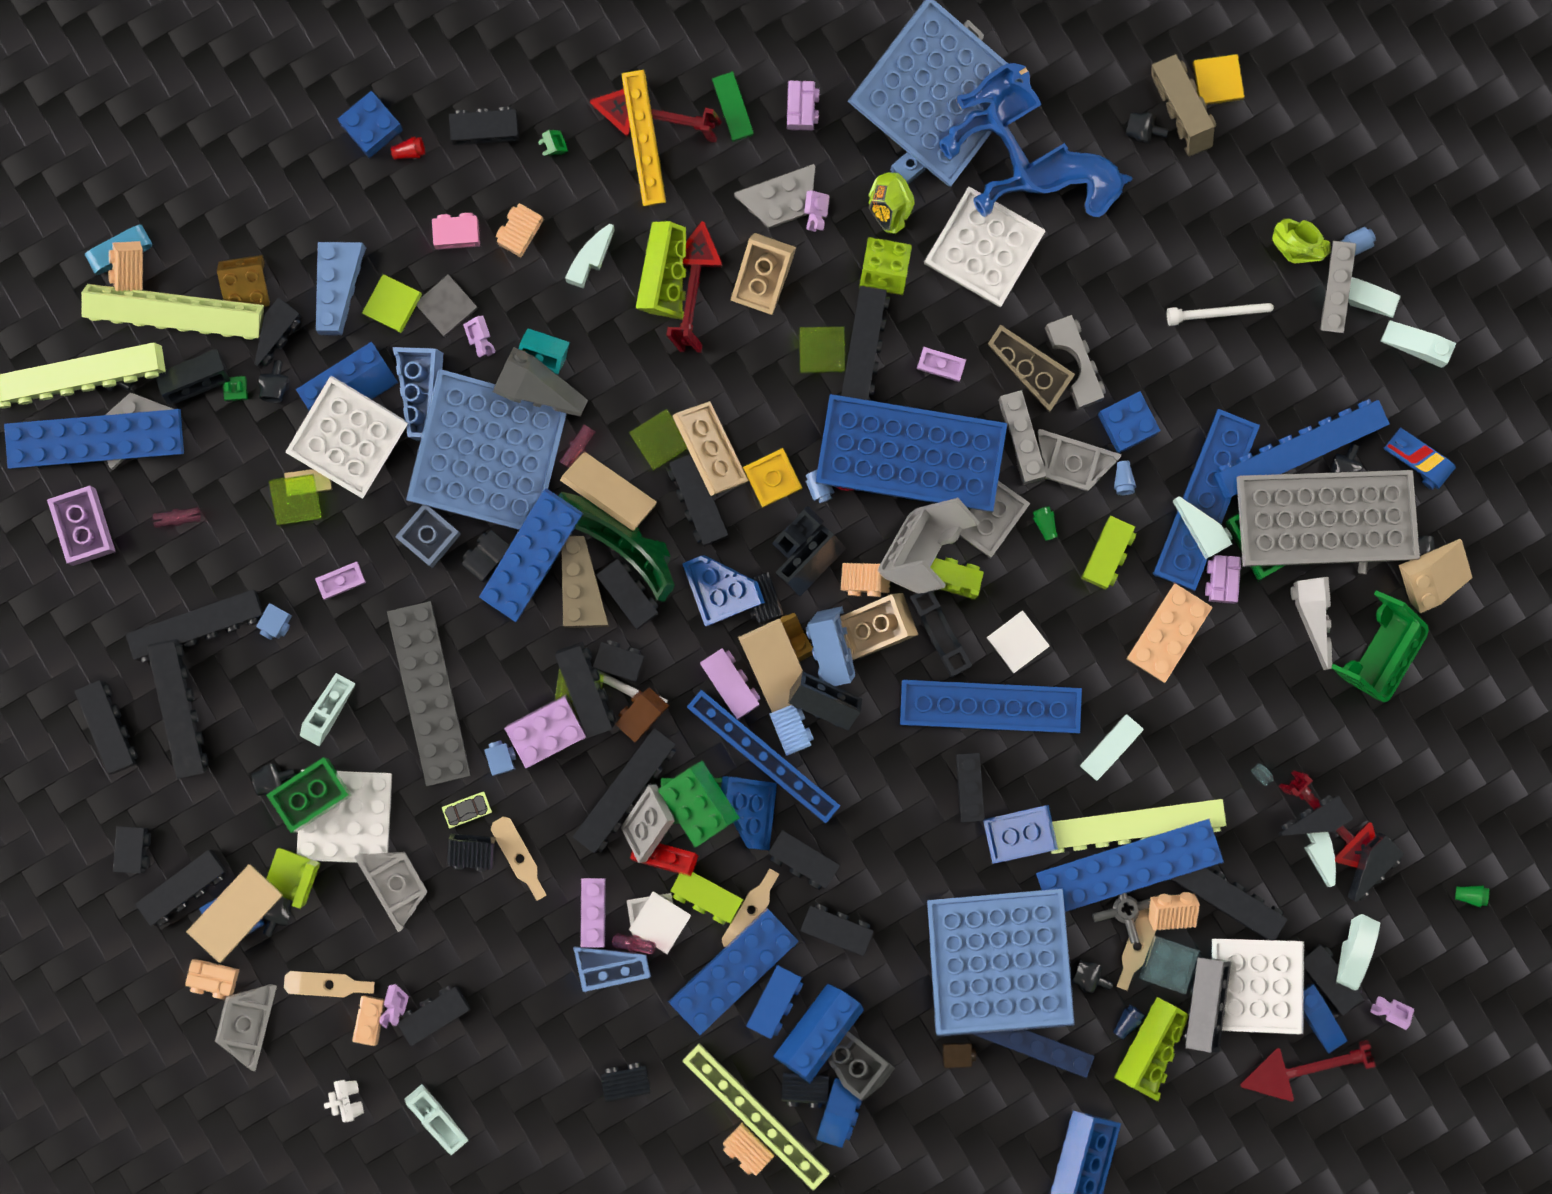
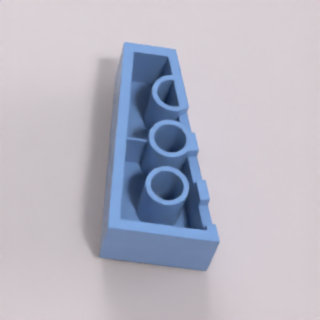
M318 242L316 331L319 335H342L350 301L355 290L356 279L361 268L362 257L366 250L363 243Z
M393 347L397 362V375H399L401 386L400 394L404 404V417L408 423L406 426L407 435L409 438L421 441L438 370H442L443 353L437 349Z

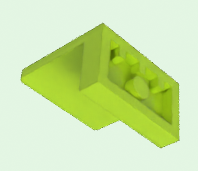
M868 238L860 286L883 289L889 293L903 295L912 246L904 243Z
M278 848L267 880L283 894L282 897L293 901L292 906L300 909L306 905L320 862Z

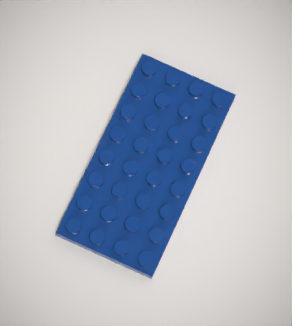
M830 394L815 483L932 503L959 498L969 509L993 512L1007 423Z

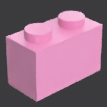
M461 213L459 217L438 215L437 219H432L433 243L436 250L480 246L479 222L477 216H473L472 213Z

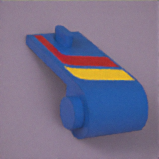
M1401 427L1384 448V450L1419 472L1423 478L1422 483L1431 490L1434 488L1439 489L1456 468L1446 457Z

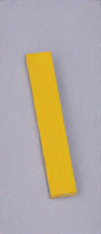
M645 70L622 73L643 206L666 203Z

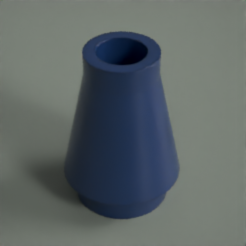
M1129 1005L1128 1008L1124 1009L1113 1032L1124 1040L1128 1034L1143 1022L1142 1019L1145 1015L1133 1005Z

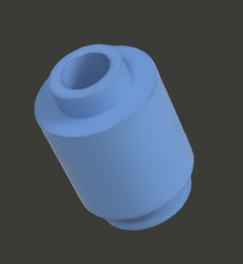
M1362 227L1346 235L1341 242L1356 243L1355 255L1374 247L1376 238L1371 229Z
M817 470L806 475V483L813 500L823 503L832 499L831 494L834 493L832 486L815 483Z

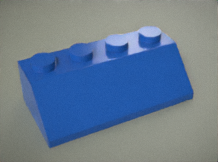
M370 342L300 386L296 391L310 411L330 376L335 377L371 400L398 384V381L375 345Z
M827 984L773 1057L810 1083L864 1009L859 1002L848 994Z
M1073 1111L1066 1139L1063 1143L1055 1180L1051 1188V1194H1103L1121 1123Z

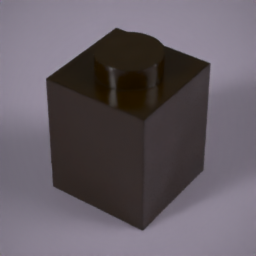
M943 1043L944 1068L972 1067V1062H976V1050L971 1048V1043Z

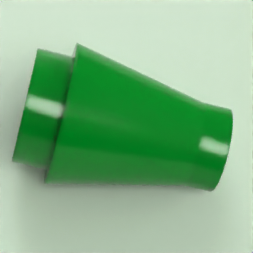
M1050 506L1033 511V520L1043 534L1045 541L1057 537L1054 511H1051Z
M1484 885L1456 887L1455 900H1460L1480 908L1481 906L1488 905L1489 888H1484Z

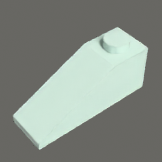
M1389 321L1381 339L1383 343L1441 368L1448 364L1456 345L1455 342L1436 334L1393 321Z
M1180 496L1173 500L1174 505L1205 559L1232 545L1230 540L1233 538L1227 528H1223L1220 523Z
M336 673L302 723L300 736L320 746L355 687V683Z

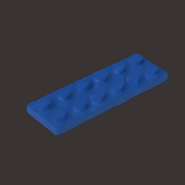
M547 488L544 489L479 598L513 621H518L584 513Z
M766 908L668 1002L701 1035L799 941Z

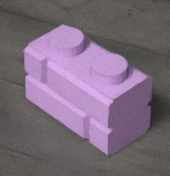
M788 81L787 129L813 130L814 124H818V110H814V102H819V89L815 88V82Z
M1214 555L1212 560H1208L1207 573L1211 575L1210 583H1206L1205 596H1209L1210 602L1232 604L1238 602L1241 557Z

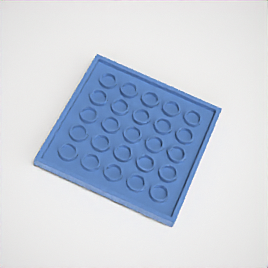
M924 0L848 102L949 187L952 186L992 133V131L983 130L971 134L960 146L959 154L953 159H948L942 152L939 141L949 135V129L952 126L964 122L972 111H984L991 103L984 102L960 109L956 98L959 95L974 91L986 76L1008 63L935 0ZM1018 78L1015 82H1022V80Z
M439 369L406 501L520 530L543 490L549 487L566 413L555 411L551 406L547 405L536 407L533 406V402L521 400L520 403L511 401L492 392L496 384Z
M1063 889L927 900L937 1036L1074 1025Z

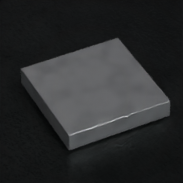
M449 275L445 276L422 296L416 305L444 337L478 309Z

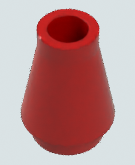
M414 136L396 146H391V154L394 160L400 158H420L421 155H425V146L421 137L416 138Z

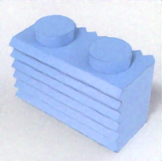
M790 705L769 714L786 756L811 746L810 741L814 739L809 727L805 729L801 720H804L805 716L802 709H797Z

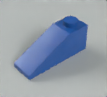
M1307 984L1303 990V1016L1326 1051L1330 1053L1347 1042V1039L1315 986Z

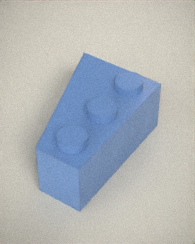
M843 606L817 611L806 627L807 636L813 643V657L819 664V678L834 686L851 683L855 677L851 649L847 648L844 635L848 634L847 628H842L840 614L844 613Z
M574 947L583 992L651 977L646 954Z

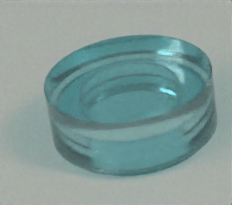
M1257 764L1252 769V773L1262 784L1268 786L1273 781L1272 774L1263 765Z

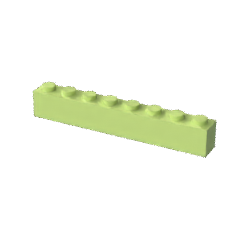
M87 284L82 291V317L89 318L92 321L110 320L112 323L117 324L127 322L133 323L135 326L152 325L159 329L177 328V330L183 332L193 330L199 331L202 334L218 333L225 337L243 336L245 339L259 338L261 334L264 305L142 290L115 291L114 287Z
M149 343L0 374V409L9 408L12 403L17 402L19 404L32 403V399L36 398L49 400L56 394H61V396L73 395L75 390L80 389L83 392L93 391L95 386L100 385L112 387L116 386V382L124 381V383L138 381L137 378L143 376L147 379L159 377L158 373L166 372L162 346L156 343Z
M1223 799L1054 821L1052 823L1058 850L1051 851V854L1065 852L1064 848L1073 847V851L1087 849L1088 844H1095L1096 848L1107 847L1110 841H1118V845L1132 843L1131 839L1133 838L1143 840L1206 819H1210L1213 831L1218 832L1221 831L1220 827L1226 826Z
M700 1043L683 1059V1062L812 1190L829 1175V1171Z

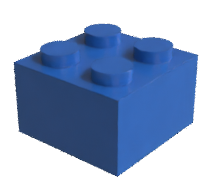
M372 91L338 118L341 126L369 158L403 131L400 123Z
M1140 391L1098 413V417L1118 454L1157 435L1161 431Z

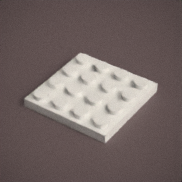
M968 187L924 264L1001 308L1046 230L997 202L994 203L992 213L986 218L982 217L973 202L974 197L981 193Z
M330 376L287 448L286 453L363 499L408 423L403 418L355 389Z
M337 771L352 796L298 831L297 854L315 861L357 862L355 856L359 854L388 853L392 773Z
M1212 939V958L1231 961L1222 1031L1303 1034L1304 942Z

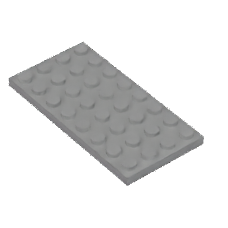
M1413 470L1249 475L1237 477L1243 567L1420 559Z

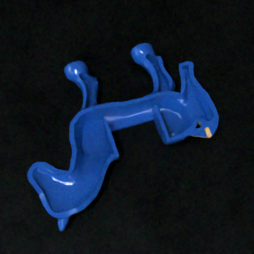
M1016 63L1005 64L986 76L974 91L957 96L956 101L960 109L984 102L991 103L984 111H972L964 122L952 126L949 129V135L939 141L944 155L948 159H953L959 154L962 143L975 132L983 130L993 131L1002 138L1009 151L1014 176L1007 180L988 183L985 185L984 193L974 197L973 202L977 211L985 218L992 213L995 201L1006 193L1032 192L1045 194L1058 191L1070 184L1087 183V196L1084 204L1085 212L1092 217H1100L1105 214L1112 203L1121 195L1124 184L1133 180L1132 177L1119 173L1117 166L1102 156L1090 153L1069 152L1065 143L1034 162L1029 163L1007 125L1042 104L1031 89L1029 71L1024 65ZM1020 78L1022 82H1015V80Z

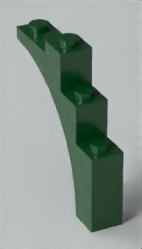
M561 492L560 498L584 513L575 529L589 534L618 552L643 576L656 600L665 601L675 586L667 566L671 556L666 544L643 538L638 527L633 532L585 497Z

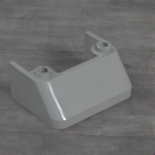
M959 498L916 508L905 519L882 560L878 572L885 579L915 593H926L944 588L946 584L930 568L942 545L953 544L958 540L962 529L977 526L979 521Z

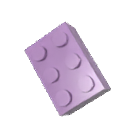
M87 486L47 499L67 564L74 566L116 552L97 491L94 487Z
M567 694L505 727L525 768L586 738L580 719Z

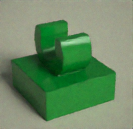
M548 130L542 133L543 139L539 140L538 143L539 145L546 144L547 150L542 153L543 155H562L568 151L561 131Z
M245 376L230 377L231 381L223 384L225 401L248 400L247 378Z

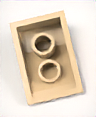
M754 233L749 238L731 301L772 315L789 272L796 247Z
M1461 539L1421 555L1420 559L1410 560L1399 565L1409 602L1420 613L1441 605L1472 579Z
M903 593L891 594L840 616L842 628H847L848 634H845L844 638L847 648L851 649L852 660L919 635Z

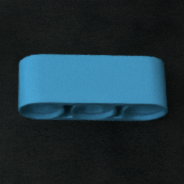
M142 225L134 226L85 253L95 275L112 269L113 265L109 262V250H113V242L140 241L143 252L152 247V243Z

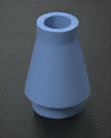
M1117 462L1114 489L1118 495L1133 494L1136 484L1130 462Z

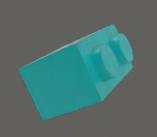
M527 329L520 342L519 349L536 357L554 373L559 374L566 360L570 342Z

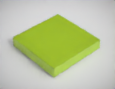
M383 274L362 314L402 333L422 293Z

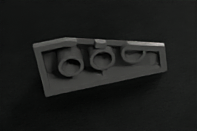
M513 347L492 391L514 402L520 403L521 400L533 402V406L536 407L547 405L551 406L555 411L581 416L588 401L536 357Z
M849 1031L828 1058L829 1064L838 1075L842 1085L861 1101L879 1089L895 1069L894 1066Z

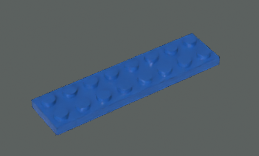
M181 409L4 424L7 466L9 469L184 454Z
M1218 409L1183 499L1222 524L1232 497H1224L1214 474L1220 472V466L1229 462L1235 465L1240 462V457L1249 454L1260 425ZM1177 511L1153 575L1195 591L1207 559H1205L1180 513Z
M902 680L900 725L1079 734L1082 688Z
M1206 819L1036 873L1041 890L1063 889L1066 912L1224 861L1210 819Z

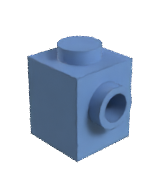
M907 152L891 166V171L901 174L907 184H909L925 171L926 167Z
M269 603L256 627L261 629L259 634L270 640L273 636L278 639L280 636L284 637L289 630L290 625L288 622L292 615Z
M502 741L488 744L489 748L485 749V754L492 776L516 770L513 760H516L513 746L509 747L507 743L502 744Z

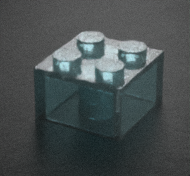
M1154 936L1139 979L1186 994L1199 951Z

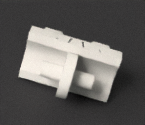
M335 1081L334 1086L338 1100H336L335 1092L328 1093L330 1102L325 1103L324 1107H331L334 1116L340 1114L339 1105L342 1121H353L354 1117L364 1113L361 1101L350 1104L348 1095L359 1093L357 1081Z

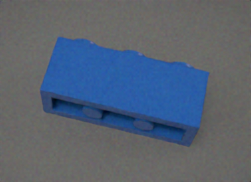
M777 965L746 1027L771 1039L772 1035L777 1036L783 1025L779 1021L783 1014L786 1016L789 1014L793 1006L790 1002L793 994L798 996L803 986V983L800 982L802 977Z

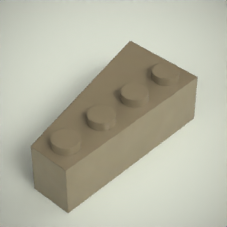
M1175 54L1152 64L1151 75L1163 101L1168 100L1166 103L1168 113L1171 119L1176 118L1178 135L1180 139H1186L1187 148L1185 150L1188 156H1191L1213 146L1216 122L1212 115H1208L1203 97H1199L1196 93L1197 87L1194 80L1188 78L1185 63L1179 61Z
M1002 325L999 326L988 343V346L1050 412L1075 374Z
M569 536L562 548L564 628L610 627L586 538L584 536Z

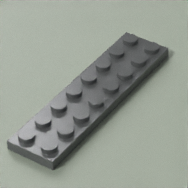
M429 601L387 611L426 786L471 776L432 602Z

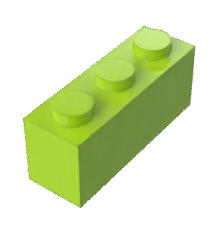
M1110 516L1081 579L1105 590L1109 585L1113 587L1118 577L1115 571L1118 565H1123L1127 554L1124 553L1126 546H1131L1135 539L1136 533H1133L1135 526Z
M694 872L691 877L679 874L671 889V892L674 893L673 898L682 903H685L686 900L693 903V909L702 914H705L706 911L714 915L712 919L723 925L726 922L731 923L743 901L742 898Z

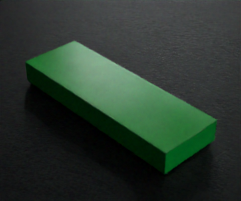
M730 72L712 78L732 141L753 136L754 133L734 73Z

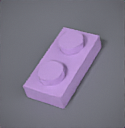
M923 347L917 370L960 382L966 359Z
M358 562L315 578L324 600L366 583Z

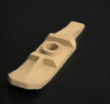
M502 817L494 821L491 831L517 878L528 884L537 901L545 897L546 893L537 878V865L512 820ZM519 854L524 856L522 863L516 861V856Z
M769 868L760 885L749 891L722 937L724 947L733 941L767 908L770 902V890L779 873ZM749 906L755 907L753 914L747 912Z
M1149 908L1141 910L1134 922L1139 942L1142 945L1141 949L1135 950L1133 948L1134 943L1131 944L1128 938L1122 954L1123 970L1116 987L1128 990L1134 972L1143 966L1156 932L1148 920Z
M290 971L285 975L284 989L288 994L346 997L354 992L374 994L375 982L355 981L346 974ZM328 980L334 983L332 989H327L325 986Z

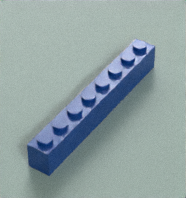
M1370 399L1359 403V408L1354 411L1351 408L1339 412V417L1334 420L1328 417L1319 421L1320 426L1314 429L1308 426L1299 430V436L1292 438L1291 435L1280 439V444L1272 447V444L1260 448V453L1255 456L1249 453L1240 457V462L1235 465L1229 462L1220 466V472L1214 475L1224 497L1229 498L1238 494V476L1282 474L1389 425L1380 401L1371 402Z
M702 690L687 706L692 713L825 824L840 807L838 803Z

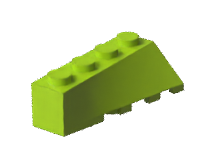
M670 221L652 222L636 309L650 314L683 320L682 302L686 299V291H683V278H686V269L683 267V258L686 257V227Z
M935 557L930 568L946 584L940 590L976 599L984 573L979 571L980 567L973 564H967L965 567L958 565V560L946 557L944 561Z
M1157 997L1144 1023L1141 1025L1134 1042L1129 1047L1126 1057L1119 1066L1115 1078L1158 1101L1161 1095L1158 1089L1160 1084L1165 1083L1167 1074L1164 1073L1168 1062L1173 1061L1175 1055L1174 1044L1180 1041L1189 1014Z

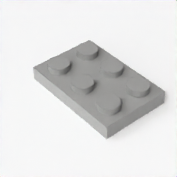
M998 481L993 512L971 509L970 512L979 521V524L962 529L959 536L992 558L1030 503Z
M649 785L621 826L638 863H644L648 860L675 821L665 800L659 793L657 785Z

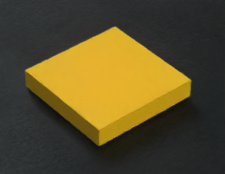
M1237 54L1193 61L1198 96H1202L1206 104L1244 99Z
M783 448L743 467L762 508L802 489Z

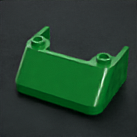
M1376 590L1374 595L1383 603L1376 612L1377 621L1381 625L1360 662L1352 660L1345 664L1343 668L1332 664L1331 668L1348 683L1379 701L1387 702L1393 696L1427 638L1429 628L1405 602Z

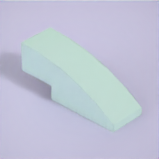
M608 224L581 249L565 277L567 283L584 288L590 269L600 270L614 233L613 225Z
M1351 278L1348 303L1351 306L1393 318L1400 299L1399 295L1368 282Z
M1127 714L1124 715L1080 767L1097 781L1144 729Z
M1307 833L1312 843L1304 848L1326 886L1332 887L1335 885L1336 868L1329 833Z
M1363 914L1351 919L1348 940L1342 944L1336 982L1353 990L1359 988L1376 945L1380 922Z
M422 1084L405 1098L406 1105L450 1155L468 1141L467 1137Z

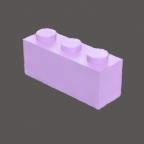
M722 648L700 662V665L738 720L760 706L758 700L761 698L754 688L749 689L745 682L748 681V678L742 669L737 671L733 663L736 660L730 651L725 652Z
M606 878L581 879V947H605Z

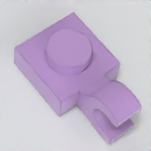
M807 191L804 213L809 214L807 230L816 232V229L821 231L824 229V220L822 218L827 217L830 195L816 191Z
M484 316L475 317L463 324L470 345L476 346L478 357L486 354L490 356L495 353L494 346L487 341L490 334Z
M390 985L385 997L384 1006L387 1010L381 1015L379 1020L380 1024L385 1028L388 1026V1022L397 1026L399 1016L403 1015L409 996L397 985Z
M1377 997L1376 1004H1372L1371 1012L1375 1015H1387V1021L1407 1030L1411 1024L1414 1009L1394 999L1390 1003L1382 997Z

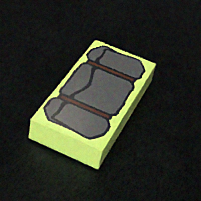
M484 791L442 807L449 829L492 813Z

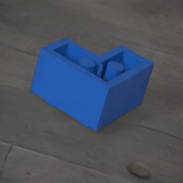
M835 1078L816 1140L842 1148L845 1139L850 1140L853 1127L850 1125L855 1126L858 1117L855 1108L859 1109L862 1101L847 1090L838 1078Z

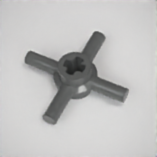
M1126 893L1120 894L1114 902L1112 909L1093 913L1094 922H1099L1115 917L1118 921L1126 924L1131 944L1139 942L1134 921L1138 918L1141 910L1149 908L1151 900L1147 899L1137 902L1133 897L1127 896ZM1123 904L1126 907H1131V911L1128 912L1129 916H1127L1126 912L1122 913L1121 908L1124 907Z

